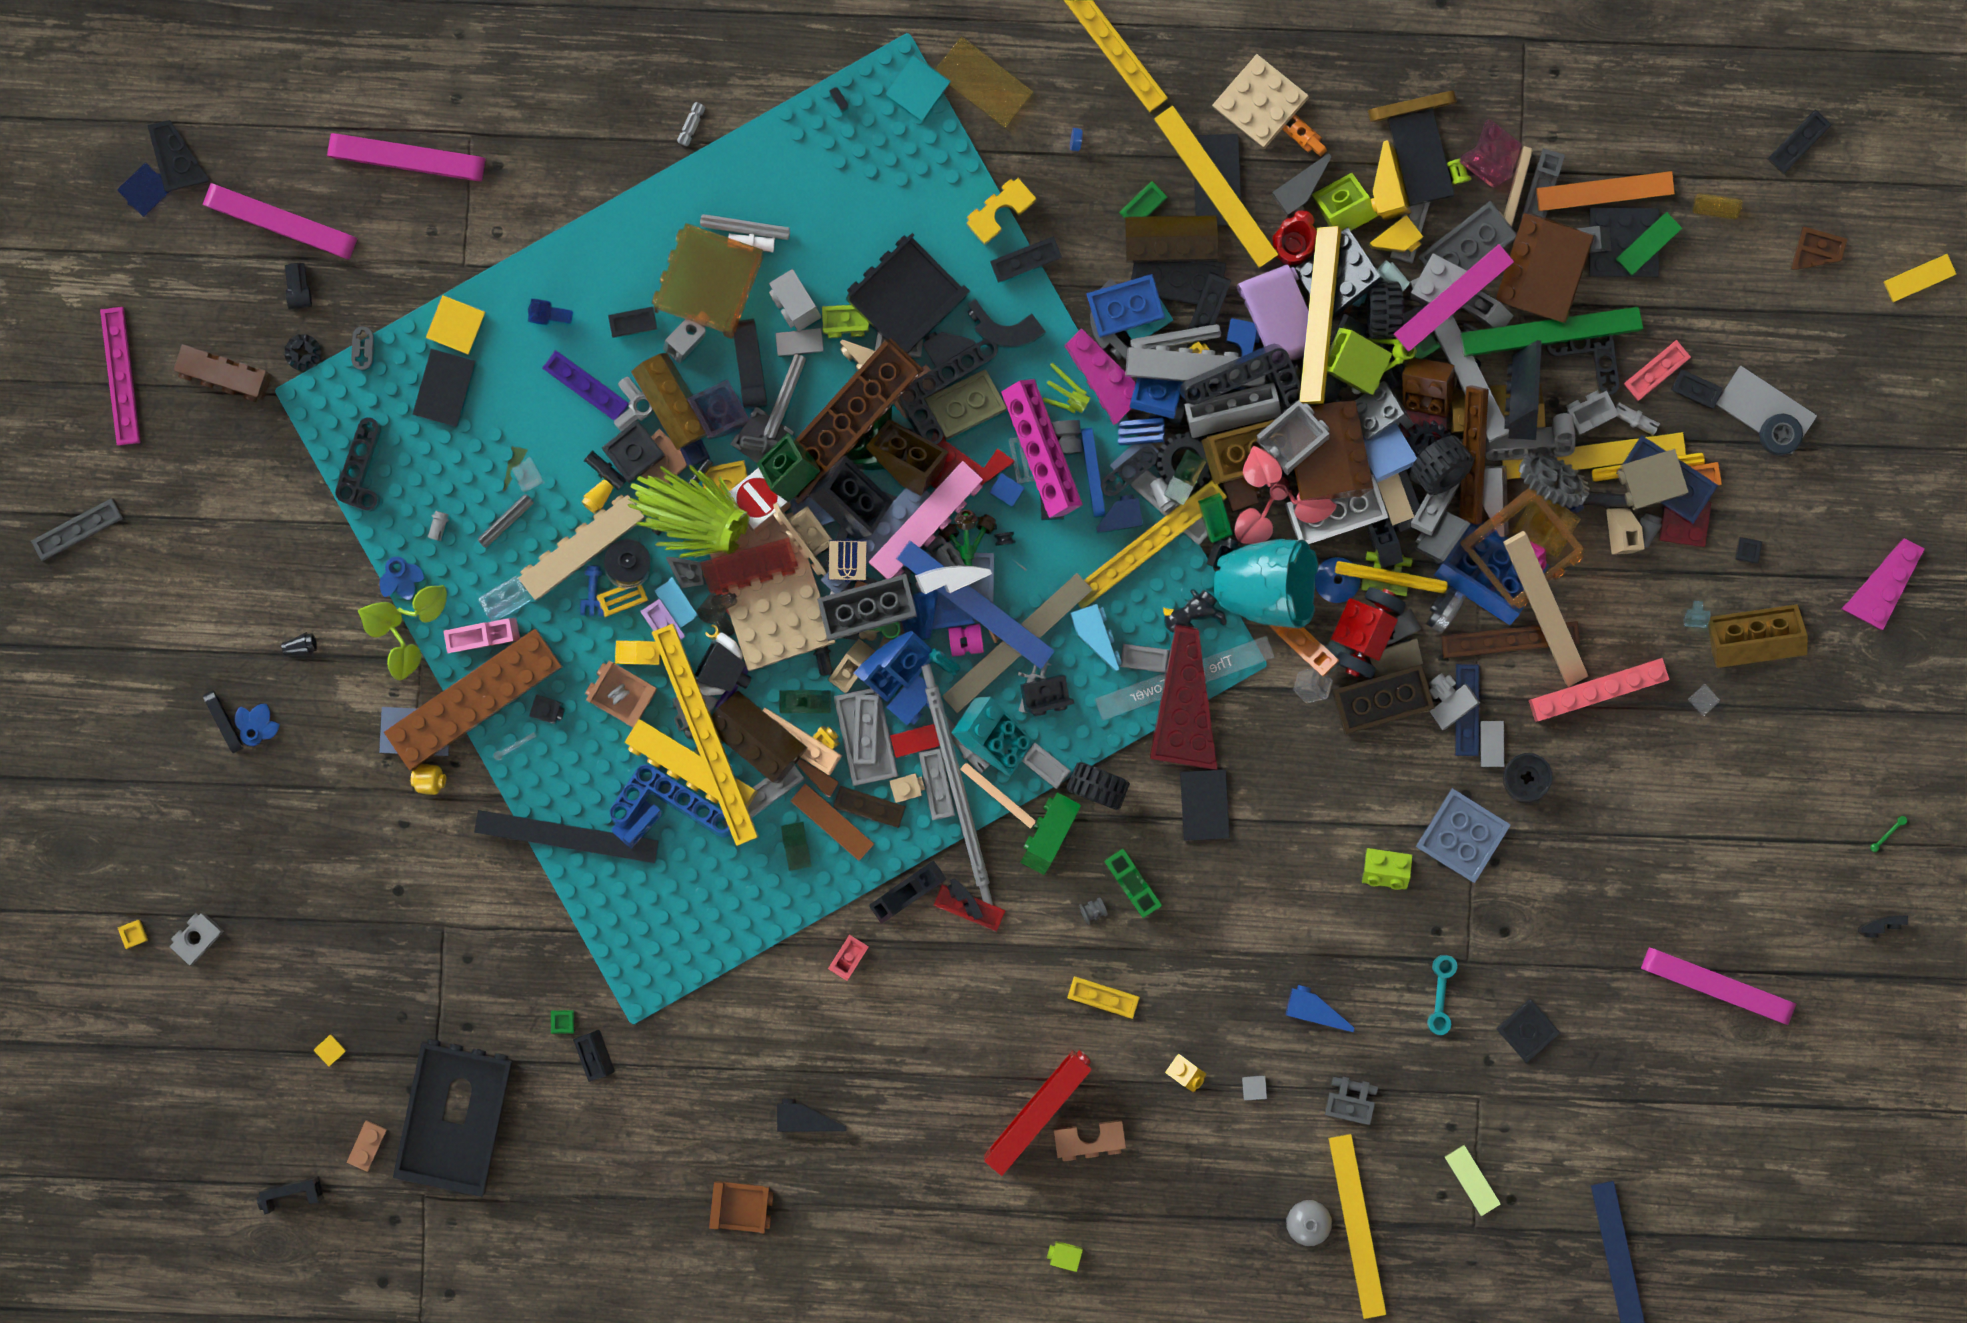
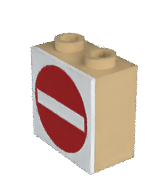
M759 468L729 491L739 508L747 511V515L750 516L748 527L755 535L776 519L773 515L776 512L773 506L776 502L784 512L791 507L790 502L788 503L770 490Z

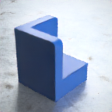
M1001 473L989 494L1013 506L1025 488Z

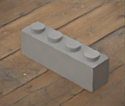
M1274 383L1213 397L1196 405L1184 404L1192 438L1277 418L1281 415Z

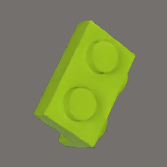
M852 305L822 306L823 334H828V338H841L844 333H851V337L865 336L864 332H869V322Z
M1367 848L1362 883L1370 886L1391 887L1395 890L1407 889L1411 874L1412 855Z

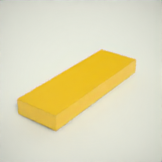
M1945 254L1884 281V284L1892 302H1895L1956 275V272L1948 254Z
M1074 976L1067 998L1133 1019L1140 997Z

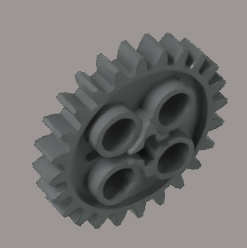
M1531 452L1530 455L1526 454L1519 465L1520 477L1525 479L1524 483L1531 485L1529 489L1536 490L1537 495L1542 494L1544 500L1551 499L1553 504L1559 502L1562 507L1565 504L1569 508L1572 506L1578 507L1585 502L1589 495L1590 488L1587 487L1588 482L1583 481L1585 477L1578 475L1579 471L1573 470L1571 464H1564L1563 459L1559 461L1554 455L1551 458L1547 453L1543 456L1540 452L1536 454Z

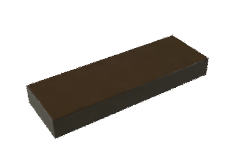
M840 786L833 808L899 828L906 806Z

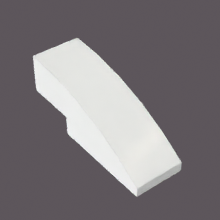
M949 566L929 570L915 575L924 594L942 586H945L946 591L951 593L992 573L987 568L975 566Z

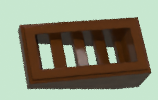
M799 759L797 762L798 766L830 798L839 781L805 760Z

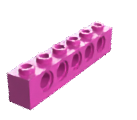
M1035 379L1016 382L1001 392L1004 403L1009 411L1013 426L1017 432L1049 518L1065 516L1083 504Z

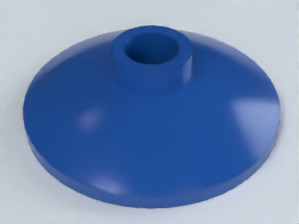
M1340 557L1324 561L1318 567L1319 570L1315 574L1317 592L1322 598L1332 603L1348 601L1349 598L1356 594L1360 586V578L1335 573V566L1338 561L1352 563ZM1337 575L1342 578L1340 584L1334 583V577Z

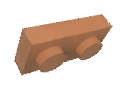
M366 1120L347 1163L368 1172L387 1129Z

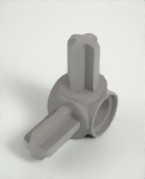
M625 377L618 383V386L630 400L628 403L630 408L614 420V424L620 431H623L638 419L642 421L654 411L651 405L646 412L638 411V403L642 400H648L629 377Z

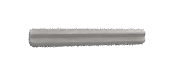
M705 214L701 216L700 220L701 227L754 234L782 240H789L790 237L789 227Z
M1216 324L1132 339L1131 347L1133 348V344H1145L1147 349H1156V346L1169 347L1221 337L1219 325Z
M795 354L764 431V436L767 439L774 440L776 438L806 362L804 356Z

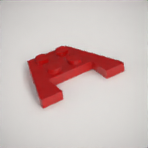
M935 431L932 436V442L937 440V433ZM943 436L941 442L937 445L947 450L948 454L943 470L932 482L931 486L937 489L962 461L983 479L980 483L981 485L999 475L1000 472L1010 467L1015 461L997 449L985 467H981L949 444Z

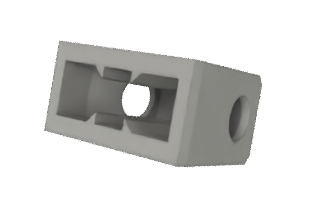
M702 311L695 319L688 316L665 340L663 350L681 364L703 340L706 334L705 327L711 322V319ZM687 332H693L694 335H689Z

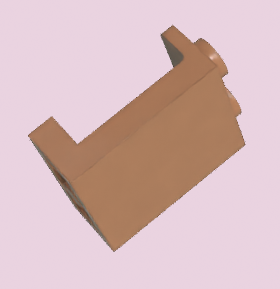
M608 661L607 664L603 662L597 672V675H599L595 684L591 683L585 692L588 696L586 701L615 716L629 726L634 727L638 719H641L658 688L611 661ZM621 684H624V689L626 691L629 690L630 694L614 705L612 703L613 699L608 698L607 695Z

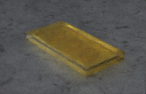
M962 36L935 69L951 81L949 85L1004 128L1008 126L1033 94L1032 90Z

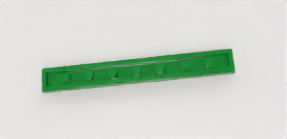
M1639 307L1572 316L1567 318L1566 323L1552 319L1463 332L1460 334L1464 357L1521 349L1537 340H1541V345L1642 331L1643 325Z

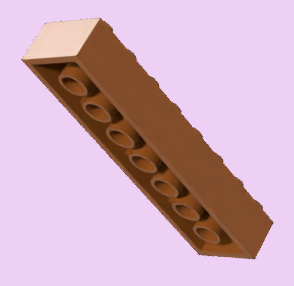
M535 628L384 731V734L407 768L413 770L563 668V665L539 630Z

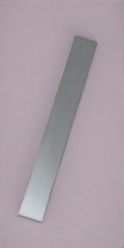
M1419 278L1410 281L1412 289L1416 285ZM1454 317L1451 320L1446 319L1433 331L1449 363L1455 365V375L1465 395L1466 386L1469 385L1489 389L1474 357H1464L1460 338L1461 331ZM1489 389L1486 437L1490 443L1508 435L1509 429H1504L1505 419Z

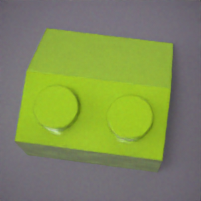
M1353 173L1312 194L1328 226H1338L1341 228V232L1347 227L1353 230L1377 217L1369 195Z

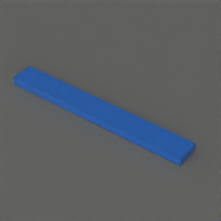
M910 540L896 558L916 575L944 567ZM945 586L936 589L1038 668L1042 669L1055 652L971 586H964L951 593L946 591Z

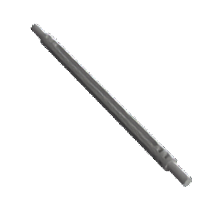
M930 664L922 665L921 668L927 687L925 692L934 720L976 886L980 888L982 900L993 905L988 886L990 881L961 777L939 687L935 685Z

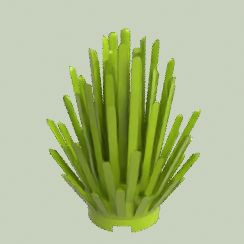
M689 465L690 470L704 483L706 489L695 480L690 479V482L694 485L692 486L660 466L661 470L668 474L664 478L673 485L654 476L653 478L649 475L648 479L641 476L637 477V480L650 487L649 489L635 483L631 484V488L637 490L635 495L639 498L638 500L628 499L637 504H628V507L642 511L641 514L656 518H646L645 523L639 521L636 523L637 525L669 532L667 533L668 537L694 539L684 540L683 542H658L655 544L656 546H667L665 550L705 549L681 554L679 558L699 557L721 551L732 555L739 548L740 545L737 544V541L741 534H746L750 516L747 515V511L739 508L721 477H719V482L723 492L710 477H707L700 470L698 472L692 465Z

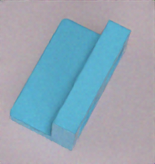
M673 577L654 590L680 629L699 617Z

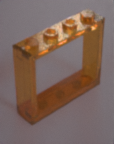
M1529 488L1460 542L1462 548L1512 609L1516 607L1520 609L1529 602L1525 590L1513 598L1473 548L1533 500L1574 549V551L1544 574L1547 582L1552 578L1554 580L1560 578L1566 572L1564 569L1570 564L1574 566L1584 558L1582 554L1585 553L1581 544L1545 500L1536 494V490Z

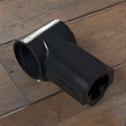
M305 263L285 265L288 309L312 307V296L310 287L307 284Z

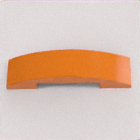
M1270 625L1322 677L1339 662L1304 627L1297 629Z

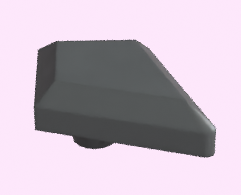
M666 557L681 588L704 585L701 562Z

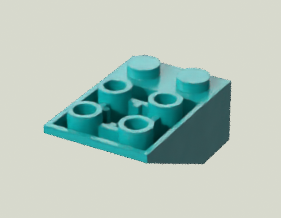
M992 697L974 698L951 732L967 749L1007 776H1011L1034 743Z

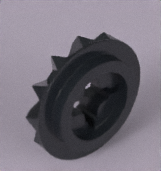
M297 334L289 339L284 347L286 361L292 368L300 371L313 368L321 356L319 343L307 334ZM305 343V350L311 353V355H303L300 360L299 354L294 349H301Z

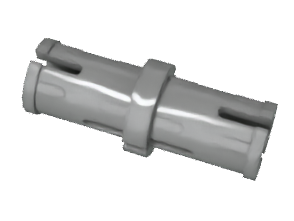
M1620 402L1616 406L1619 414L1616 417L1630 423V427H1637L1654 436L1658 429L1657 427L1660 425L1659 422L1642 415V412L1639 410L1637 412Z

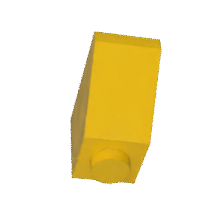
M1406 215L1370 242L1369 246L1371 249L1404 253L1409 250L1413 252L1421 245L1420 240L1423 236Z
M616 641L615 664L661 665V655L656 642Z

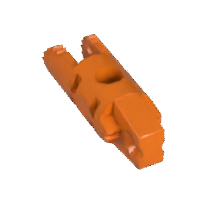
M1295 114L1291 118L1295 123L1291 127H1288L1286 124L1282 130L1308 153L1313 150L1322 157L1327 152L1326 147L1319 142L1322 137Z

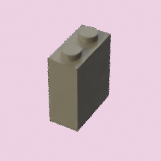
M1675 449L1620 466L1621 471H1618L1621 485L1625 484L1627 493H1625L1628 507L1632 506L1633 511L1689 493Z

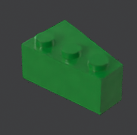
M1058 792L1054 799L1049 797L1043 808L1047 812L1044 818L1039 816L1033 829L1037 831L1034 837H1028L1023 847L1026 849V852L1020 863L1045 875L1081 805Z

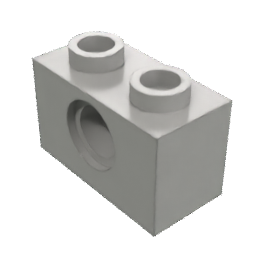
M195 913L188 920L187 924L189 926L184 932L179 930L171 939L173 944L170 948L189 965H193L224 932L205 913H200V915ZM193 931H197L201 936L198 944H194L190 940V934Z

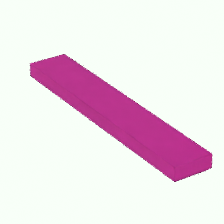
M1498 244L1397 330L1394 336L1409 352L1514 261Z
M124 307L101 309L116 443L118 446L141 443Z

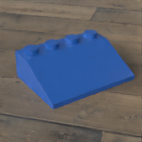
M1484 521L1481 524L1470 523L1447 558L1440 564L1434 576L1442 581H1447L1449 586L1454 587L1458 592L1508 625H1511L1529 599L1503 543L1509 538L1506 536L1500 537L1497 530ZM1546 564V567H1545V569L1543 570V573H1545V571L1547 570L1549 564Z

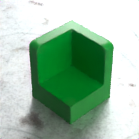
M1431 333L1415 346L1417 353L1414 358L1424 359L1441 347L1439 343H1436Z

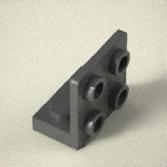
M1385 381L1379 384L1373 395L1365 393L1355 400L1361 430L1368 441L1394 423L1397 425L1401 423L1406 429L1414 425L1396 393Z

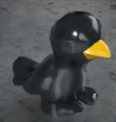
M1191 589L1190 592L1193 597L1180 609L1163 607L1165 626L1173 633L1175 625L1194 628V625L1190 623L1192 620L1214 618L1223 626L1227 624L1225 613L1214 607L1218 600L1204 589L1200 594L1196 590Z

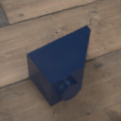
M1133 495L1120 496V501L1114 503L1096 528L1097 533L1143 526L1139 498L1134 499Z

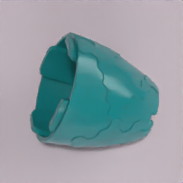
M1276 539L1254 543L1236 549L1219 558L1217 566L1221 568L1215 572L1214 593L1221 607L1253 622L1269 626L1299 629L1309 624L1315 612L1313 604L1315 574L1319 568L1316 553L1310 549L1305 540Z

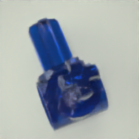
M531 299L528 308V322L548 325L550 321L568 324L572 322V310L552 307L550 301Z

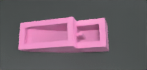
M508 618L444 631L447 653L499 645L520 639L517 618Z

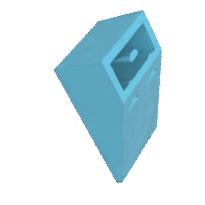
M1095 604L1070 613L1077 636L1114 671H1118V665H1121L1122 662L1118 651L1113 652L1111 643H1114L1111 630L1105 629L1103 622L1107 618L1103 607L1098 608V605Z

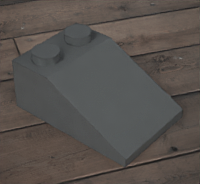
M1445 511L1432 536L1421 532L1415 541L1418 544L1415 549L1436 564H1440L1447 558L1470 523Z

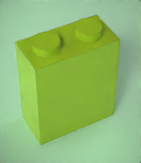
M1339 328L1329 349L1327 373L1362 393L1373 395L1380 384V379L1385 369L1389 365L1392 353L1352 330Z

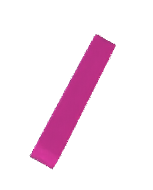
M335 133L330 134L327 157L472 181H482L486 158Z
M212 183L203 202V205L348 260L351 258L358 239Z
M1650 947L1641 966L1643 970L1789 1025L1796 1007V1003Z

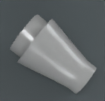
M1162 477L1150 484L1153 488L1158 507L1164 513L1170 512L1180 505L1179 497L1164 482Z

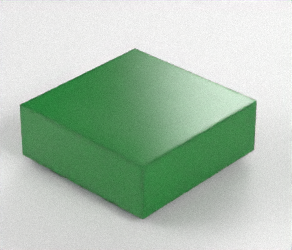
M551 1010V1034L574 1033V1010Z

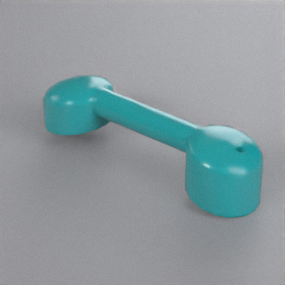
M1448 955L1436 957L1432 964V969L1438 976L1435 1012L1428 1017L1427 1027L1432 1033L1437 1035H1444L1451 1028V1020L1444 1013L1447 978L1456 973L1457 962Z

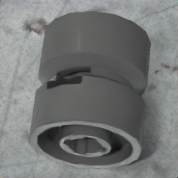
M1080 420L1051 422L1063 455L1082 453V441L1078 438V435L1081 433Z

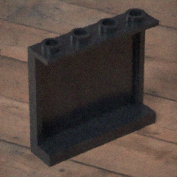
M913 233L908 237L902 236L896 242L897 248L892 253L889 250L884 253L879 259L881 263L876 268L871 266L863 274L865 278L860 283L855 281L847 289L849 294L846 297V300L885 340L892 338L907 354L970 293V290L965 285L961 287L913 239L915 236Z

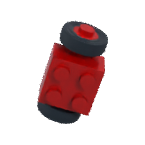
M1369 587L1365 598L1374 603L1378 608L1349 598L1330 639L1356 652L1351 655L1339 652L1337 655L1339 660L1337 664L1346 668V673L1355 677L1361 675L1369 679L1373 678L1376 668L1367 663L1364 657L1367 656L1377 661L1380 660L1398 619L1387 614L1385 611L1402 614L1405 609L1406 603L1396 598L1395 593L1384 588L1381 591Z

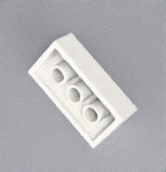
M1373 475L1371 477L1374 489L1361 497L1331 499L1337 505L1335 511L1326 519L1316 523H1306L1299 520L1294 513L1296 504H1293L1292 501L1286 503L1285 506L1297 539L1305 540L1308 544L1388 518Z

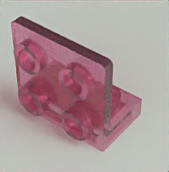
M1491 119L1485 121L1477 147L1463 154L1460 163L1494 188L1511 178L1522 145Z

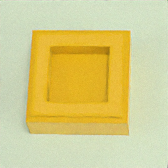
M140 919L118 927L126 949L148 941Z
M330 1034L314 1051L330 1067L346 1052V1049Z

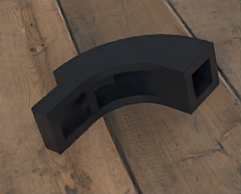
M976 299L968 303L970 310L967 313L974 322L978 320L980 322L974 328L976 333L984 340H993L999 347H1023L1033 343L1046 333L1033 314H1030L1018 324L1003 326L992 321Z
M933 860L868 906L882 924L946 880V877Z

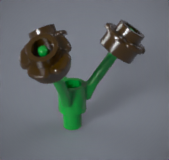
M966 509L956 515L955 522L957 524L949 523L943 530L939 528L940 532L938 535L942 536L946 542L952 541L960 552L961 560H963L965 566H972L974 553H976L982 537L985 533L991 535L994 530H997V524L995 523V518L990 515L984 514V516L977 517L971 510ZM976 525L980 532L973 545H970L969 530L973 529ZM957 527L964 530V546H961L956 539L960 533Z

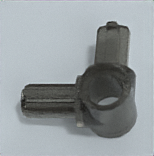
M730 592L723 596L715 593L708 595L697 610L699 618L706 623L712 624L715 622L723 633L731 636L735 633V629L725 616L727 608L737 604V595Z

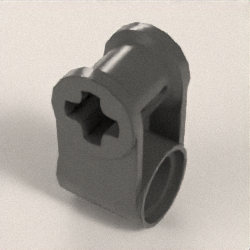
M1411 609L1395 617L1398 621L1387 645L1406 638L1422 629Z

